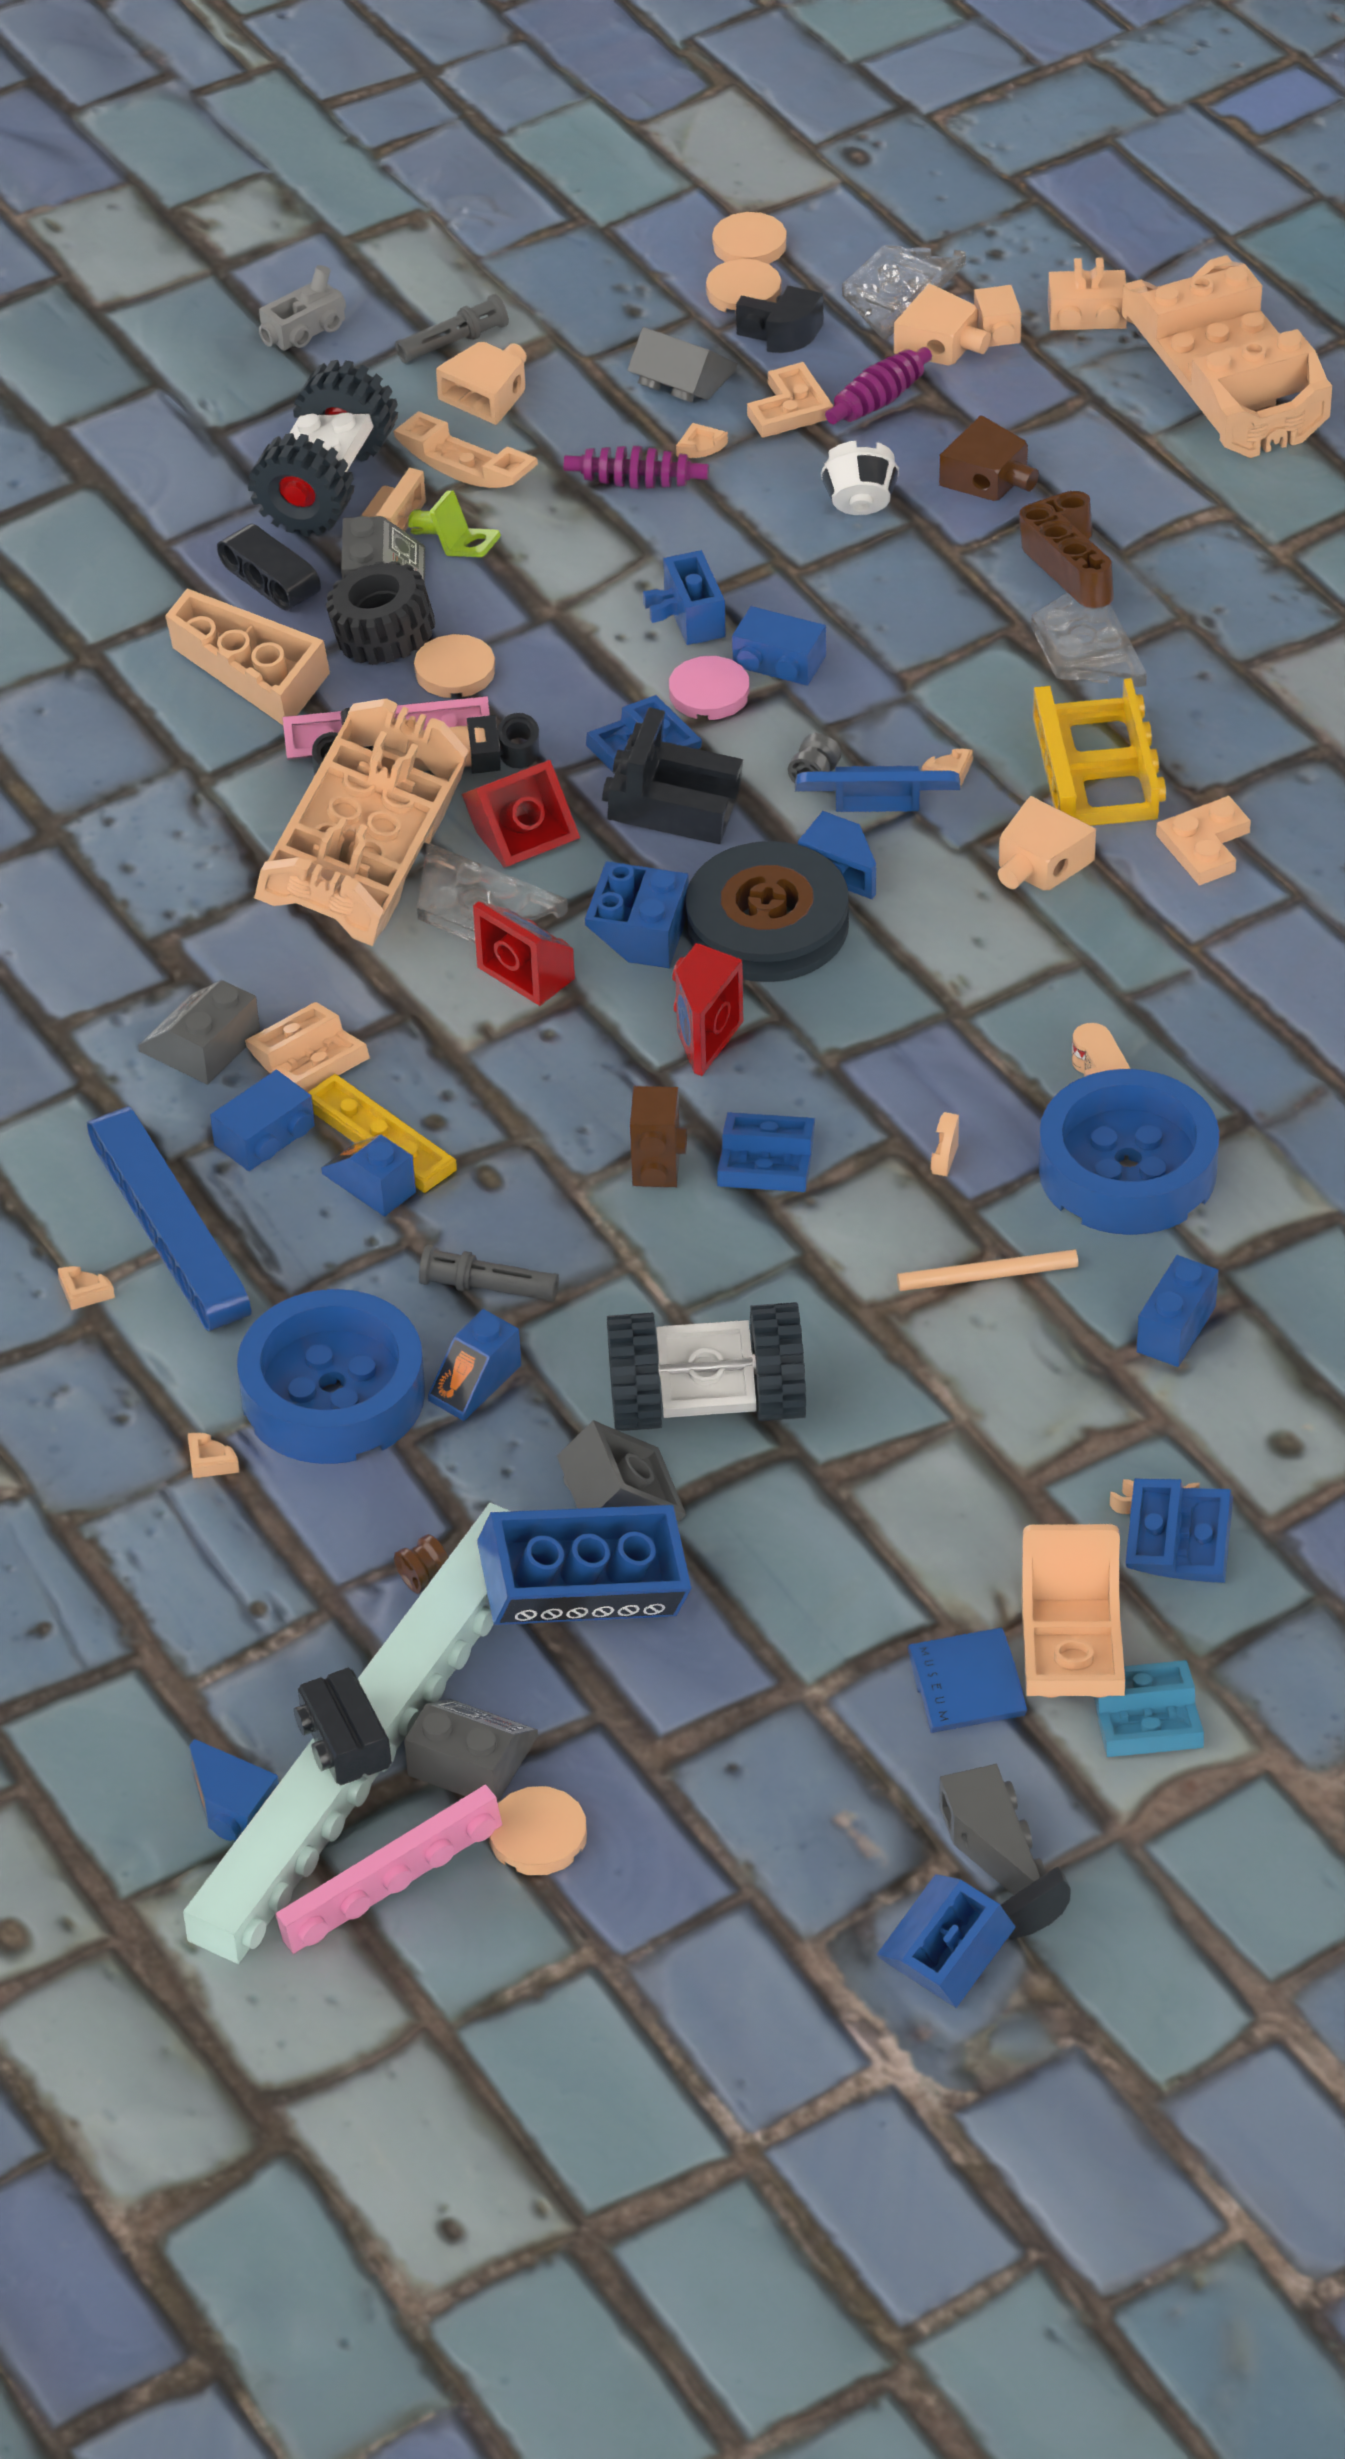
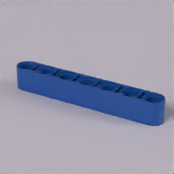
M127 1106L87 1121L88 1134L97 1155L207 1331H212L252 1314L251 1304L243 1284L133 1109Z

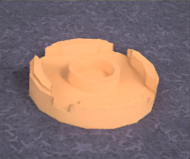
M742 212L732 214L720 220L713 229L712 243L714 252L724 262L736 259H754L770 264L778 260L786 250L787 231L783 223L775 217L764 213Z
M754 259L730 260L716 266L708 274L706 295L709 302L723 312H726V308L736 310V303L741 295L777 303V297L781 295V278L776 269L762 261Z
M451 634L437 637L425 643L416 653L414 670L418 684L427 692L444 698H451V693H462V697H467L485 689L493 680L495 657L492 649L484 641L469 635Z
M548 1786L526 1787L510 1793L498 1803L502 1826L489 1836L490 1847L496 1859L505 1865L506 1862L516 1867V1872L525 1875H549L567 1868L574 1862V1856L579 1853L580 1849L581 1852L583 1851L587 1843L586 1816L579 1802L564 1791Z

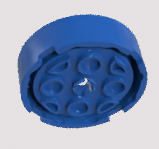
M1115 1069L1087 1075L1059 1091L1049 1102L1043 1113L1039 1138L1040 1182L1050 1201L1060 1211L1064 1208L1082 1218L1081 1224L1089 1228L1113 1234L1137 1235L1158 1232L1174 1227L1186 1221L1188 1213L1200 1203L1205 1205L1214 1190L1219 1151L1218 1122L1211 1107L1201 1095L1188 1085L1167 1075L1138 1069ZM1127 1155L1129 1160L1138 1164L1132 1167H1124L1119 1162L1123 1161L1124 1156Z
M326 1289L288 1298L274 1305L256 1319L244 1335L239 1347L237 1368L244 1416H247V1419L254 1428L255 1435L264 1444L282 1455L299 1461L318 1464L347 1463L357 1461L356 1454L369 1451L378 1446L383 1451L400 1440L411 1429L423 1408L425 1400L421 1341L415 1326L397 1307L371 1294L354 1290ZM337 1380H340V1384L343 1386V1388H339L334 1392H326L321 1389L329 1384H336Z

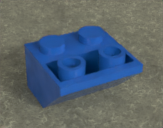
M606 861L585 916V925L627 962L670 968L687 920L686 894L689 886L688 873Z
M935 1874L876 1955L893 1968L957 2008L1013 1932L1015 1925L996 1901L961 1879Z

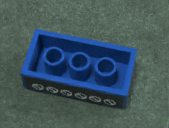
M673 1505L490 1512L477 1539L493 1625L677 1616L692 1589Z

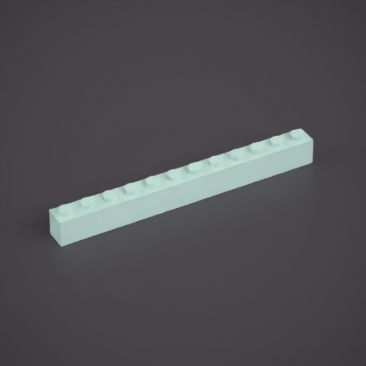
M492 1503L488 1504L358 1678L389 1738L391 1762L395 1758L397 1748L407 1736L424 1706L428 1703L439 1701L445 1690L447 1680L456 1669L460 1670L464 1667L472 1646L480 1636H486L493 1626L477 1539L490 1512L509 1511ZM313 1738L184 1909L187 1941L239 1964L249 1949H255L261 1943L266 1932V1926L275 1913L288 1906L293 1890L302 1877H308L314 1871L319 1854L329 1841L333 1842L339 1837L343 1830L345 1819L352 1809L364 1803L372 1782L380 1772L369 1776L363 1774L360 1779L341 1786L336 1784L329 1769L320 1771L312 1752L311 1744L315 1742Z

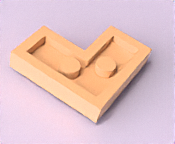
M804 362L768 371V385L775 393V396L747 403V416L761 437L764 438L827 420L825 413L833 407V404Z
M1226 796L1157 822L1156 836L1200 886L1236 871V859L1222 843L1250 833L1251 820L1230 796Z

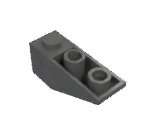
M997 1763L940 1776L939 1807L954 1846L1013 1895L1046 1874L1042 1860L1040 1858L1033 1859L1030 1852L1032 1837L1027 1821L1025 1819L1018 1820L1015 1812L1017 1810V1798L1011 1781H1003Z

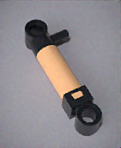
M345 708L340 713L342 726L350 708ZM513 713L506 716L500 722L498 730L496 715L467 718L466 726L449 727L469 750L464 767H471L472 774L501 771L500 759L509 767L522 769L533 764L539 756V727L537 722L525 713ZM338 732L322 734L315 740L312 746L314 775L317 773ZM515 738H523L527 740L526 742L521 744L511 742V740ZM384 745V751L399 757L406 756V753ZM368 746L364 748L373 751L374 746ZM415 757L413 768L421 771H431L421 759Z

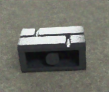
M348 1667L328 1674L326 1679L320 1677L300 1685L298 1688L300 1706L293 1709L294 1716L302 1735L305 1736L311 1733L315 1740L311 1747L320 1771L329 1769L336 1784L341 1786L360 1779L363 1774L369 1776L389 1768L390 1764H392L389 1738L353 1669Z

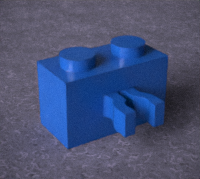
M699 550L663 558L664 590L643 591V604L645 609L649 608L651 622L663 621L669 616L674 615L687 645L726 637L725 599L703 551Z

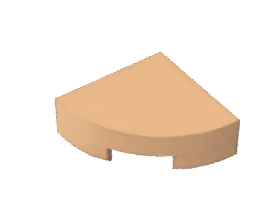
M692 423L676 445V456L679 457L680 453L687 454L688 458L712 455L728 444V432Z
M953 749L952 754L941 756L937 759L933 756L923 764L921 771L958 772L961 787L973 761V750Z
M944 1112L937 1126L936 1132H939V1144L936 1152L932 1153L931 1170L932 1174L947 1177L958 1148L959 1115Z
M77 1266L57 1269L59 1281L71 1310L115 1298L113 1285L104 1275L98 1274L97 1276L81 1271V1267Z
M188 1433L193 1478L239 1473L238 1459L230 1446H225L218 1441L212 1440L211 1435L206 1433Z

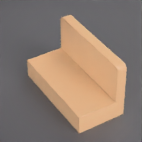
M409 468L395 488L382 486L361 516H383L405 532L409 527L408 519L411 511L414 509L421 510L426 502L424 471Z

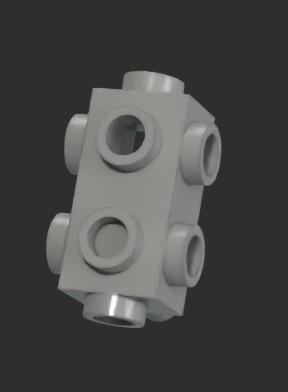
M317 265L312 283L259 308L261 323L259 334L267 346L276 344L283 351L293 346L302 348L310 342L311 337L323 331L334 332L341 326L342 321L345 320L344 309L346 308V302L338 289H334L327 284L331 271L328 267Z

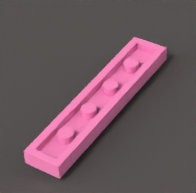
M488 696L397 705L394 718L397 719L404 706L408 708L406 719H409L410 716H415L417 722L421 714L426 715L423 730L426 729L431 718L443 721L448 727L466 726L467 718L490 715ZM341 711L283 717L287 760L312 757V746L318 737L329 732L339 733L342 727Z
M485 1784L275 1913L283 1942L293 1954L306 1946L320 1942L333 1929L348 1920L359 1918L369 1907L390 1894L403 1891L409 1886L411 1881L432 1868L445 1865L455 1854L471 1844L487 1839L497 1828L502 1826L496 1796Z

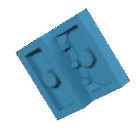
M1187 1660L1124 1666L1125 1696L1094 1697L1107 1757L1204 1748V1731L1195 1704V1685Z

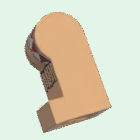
M1086 1023L1074 1030L1072 1037V1064L1077 1071L1084 1073V1077L1107 1070L1131 1069L1112 1034L1105 1026L1097 1023Z

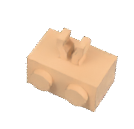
M1074 258V271L1049 272L1048 311L1050 330L1126 329L1127 321L1122 316L1123 284L1126 283L1125 270H1104L1103 258H1096L1095 268L1091 271H1085L1082 269V259Z

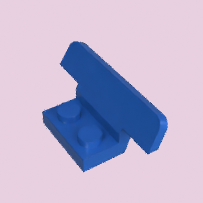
M919 766L835 767V772H802L797 774L795 780V792L836 791V812L919 811L920 791L961 790L958 772L919 771Z

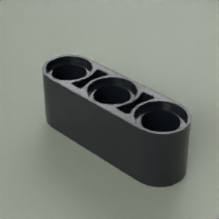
M255 524L243 527L217 544L218 556L223 565L231 573L284 611L293 608L321 590L320 578L315 569L307 561Z

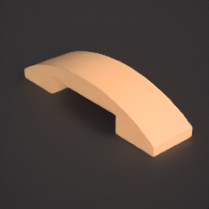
M420 411L394 430V437L424 463L453 479L474 486L486 488L507 487L516 483L538 465L536 457L508 446L498 454L452 437L450 436L447 422Z

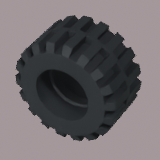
M384 561L375 562L373 565L367 566L366 564L360 566L358 570L346 573L343 580H337L333 585L334 590L328 592L326 609L339 649L343 651L347 658H354L355 662L361 664L368 661L369 665H378L380 662H386V664L395 662V659L408 657L413 650H419L424 646L423 641L429 640L432 636V629L435 628V616L424 580L418 571L413 570L412 566L408 564L400 565V562L395 561L384 563Z

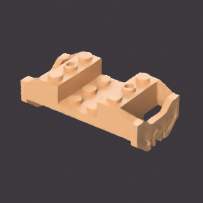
M1225 255L1209 260L1197 273L1187 279L1158 287L1141 279L1123 284L1122 316L1127 322L1134 324L1218 431L1220 434L1219 441L1225 448L1252 458L1260 455V446L1266 453L1270 452L1271 440L1274 444L1279 443L1282 448L1287 447V442L1290 445H1297L1303 443L1330 417L1332 384L1326 378L1316 351L1298 329L1279 334L1261 311L1262 284L1245 264L1233 262ZM1301 392L1291 402L1276 406L1277 398Z
M388 699L352 704L343 726L268 861L261 868L254 897L272 906L297 903L334 918L353 939L373 946L377 937L385 929L398 905L405 878L424 842L430 844L461 780L469 751L443 721L431 718L426 729L423 730L426 715L421 714L417 722L415 716H410L409 719H406L408 708L404 706L397 719L394 718L397 703ZM384 745L406 753V756L399 757L384 751ZM374 746L373 751L366 749L364 747ZM415 757L421 759L435 776L413 768Z

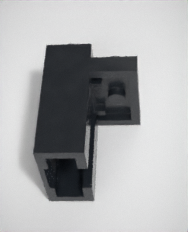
M649 707L643 723L636 722L625 750H617L613 764L614 778H606L602 801L608 802L607 820L721 844L741 789L743 759L663 742L665 711Z

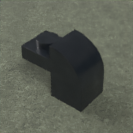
M787 286L777 303L742 295L736 303V335L767 341V352L786 353L804 348L815 339L824 324L823 293Z

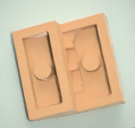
M317 1002L308 1005L245 1040L248 1050L269 1073L277 1069L306 1092L315 1088L334 1073L339 1076L370 1059L366 1043L344 1031L339 1015Z

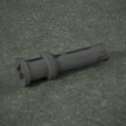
M492 294L487 297V301L471 308L468 306L460 308L457 316L428 327L402 340H397L395 342L397 354L401 361L406 364L415 358L438 350L465 337L475 340L480 337L481 332L495 326L500 328L507 326L509 323L508 313L500 297ZM484 315H488L487 317H485V318H483V319H480V318H479V317H482V316H484ZM445 333V335H443V336H441V337H439V338H436V339H434V340H432V341H429V342H427V343H425V344L422 343V342L425 341V340H428V339H430V338H432V337H435V336H437V335H439V334Z
M427 1244L420 1262L419 1283L428 1285L432 1281L454 1285L457 1291L462 1292L470 1290L471 1287L483 1288L554 1302L559 1286V1274L477 1260L476 1255H473L472 1252L464 1251L462 1255L437 1251L435 1245Z

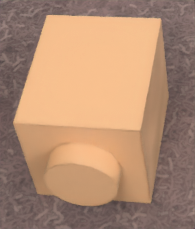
M1012 285L974 289V305L978 309V329L990 332L991 340L989 347L1020 343L1021 310Z

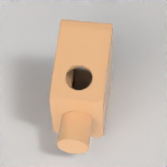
M928 284L894 322V354H898L905 349L916 352L922 347H927L932 353V360L929 362L948 366L955 364L967 349L984 354L991 340L990 332L978 329V309L974 304L932 284Z
M486 342L474 344L436 368L438 399L497 425L525 390V351L515 343L510 344L504 350Z
M1030 796L1001 834L999 840V866L1001 868L998 870V877L1001 883L1007 888L1016 889L1023 881H1026L1041 890H1051L1095 860L1096 828Z

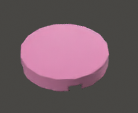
M699 656L687 660L676 667L669 678L671 703L676 710L696 719L697 714L708 715V720H719L732 716L745 706L748 701V694L750 693L749 675L743 666L731 659L719 656Z

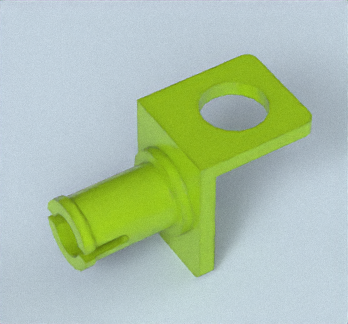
M446 491L430 511L414 509L411 511L408 519V526L412 528L410 530L412 534L438 535L446 556L483 557L501 537L498 529L468 528L454 491ZM485 539L478 546L466 547L473 540Z

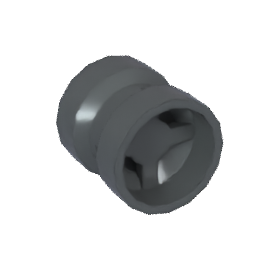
M809 734L800 745L799 752L794 755L787 768L789 777L795 783L797 774L802 772H831L835 769L842 756L840 747L831 737L825 734Z

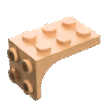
M1112 1524L1028 1525L1024 1528L1022 1548V1621L1027 1696H1043L1047 1698L1058 1696H1092L1097 1698L1125 1696V1672L1119 1601L1120 1533L1117 1526Z

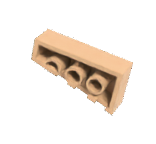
M188 588L165 615L173 649L282 725L283 717L297 716L330 674L324 640Z

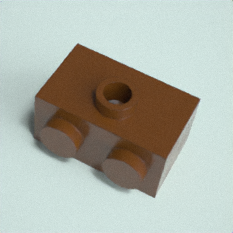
M633 1087L630 1117L633 1186L677 1188L680 1154H686L687 1127H680L678 1087Z

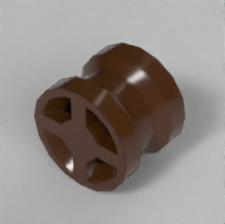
M430 1534L418 1539L417 1546L412 1549L405 1547L394 1554V1562L398 1573L407 1587L416 1594L425 1590L429 1582L449 1558L440 1542Z

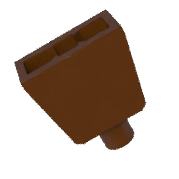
M980 415L940 454L939 485L991 501H997L1013 486L1030 492L1038 481L1039 471L1027 465L1028 444L1024 439Z

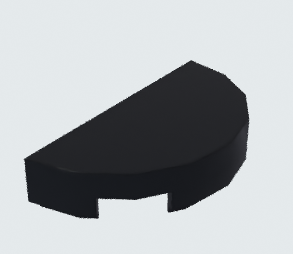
M1055 1867L1001 1904V1907L1015 1925V1929L1007 1939L1031 1935L1049 1926L1063 1914L1070 1902L1071 1888L1059 1867Z

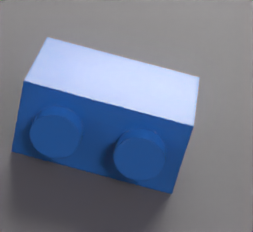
M750 606L732 635L733 661L743 666L745 670L808 686L826 657V625Z
M277 1069L210 1114L214 1146L248 1172L262 1162L271 1159L278 1151L297 1138L303 1137L310 1129L315 1127L312 1095Z
M1179 1255L1175 1256L1138 1315L1137 1353L1176 1367L1180 1366L1216 1307L1219 1269Z

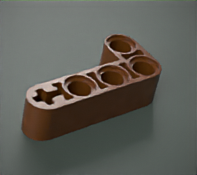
M1068 491L1022 507L1019 512L1023 551L1079 604L1088 608H1100L1109 605L1114 599L1112 561L1089 540L1092 536L1089 495L1081 491Z

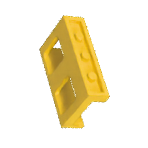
M1132 678L1124 679L1122 698L1055 704L1050 686L1034 687L1033 720L1053 806L1090 826L1157 820L1159 802L1166 801L1164 777H1157L1156 775L1159 772L1158 753L1156 749H1150L1149 747L1152 744L1150 722H1143L1142 720L1145 717L1143 695L1135 693ZM1115 721L1126 724L1131 743L1130 747L1080 752L1074 746L1070 729L1074 725ZM1128 776L1137 777L1141 782L1145 798L1143 803L1092 807L1089 805L1084 787V782L1087 780Z

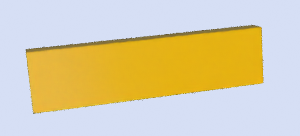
M334 1073L308 1092L312 1095L313 1113L352 1142L357 1143L381 1134L413 1155L415 1187L423 1193L428 1192L457 1170L455 1158Z

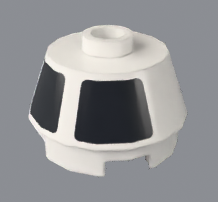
M856 441L839 444L829 450V459L824 463L825 466L821 470V479L832 503L838 510L846 514L868 515L876 513L887 506L899 476V467L895 463L894 454L889 447L876 442V449L857 447Z

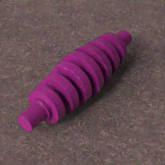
M922 347L916 352L905 349L864 369L844 390L835 396L834 406L825 413L827 421L833 425L842 419L847 422H853L895 401L914 381L923 375L924 364L932 360L931 351L927 347Z
M636 445L632 447L630 459H627V447L618 446L615 458H612L611 447H602L600 457H596L595 448H587L582 456L565 455L563 462L564 471L581 472V474H584V480L593 481L595 473H599V482L609 484L610 475L614 474L615 486L624 487L626 475H629L631 489H639L642 476H645L646 489L655 488L657 477H661L662 488L671 487L672 477L677 478L678 487L686 486L687 480H708L709 464L692 463V461H689L687 454L680 453L678 462H673V452L664 450L662 461H658V450L649 447L646 460H643L642 446Z

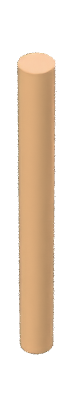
M1076 1249L898 1273L897 1284L899 1291L1076 1268L1078 1267V1255Z

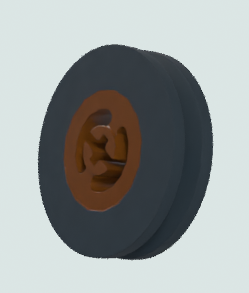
M760 841L732 847L705 862L694 874L687 889V928L692 946L698 943L742 959L743 980L775 982L797 978L813 972L829 962L838 953L848 934V888L843 875L825 856L801 845L778 841ZM786 907H788V908H790V909L792 910V911H790L788 914H787V909H786ZM748 908H749V915H747V914L744 913V911L747 910Z

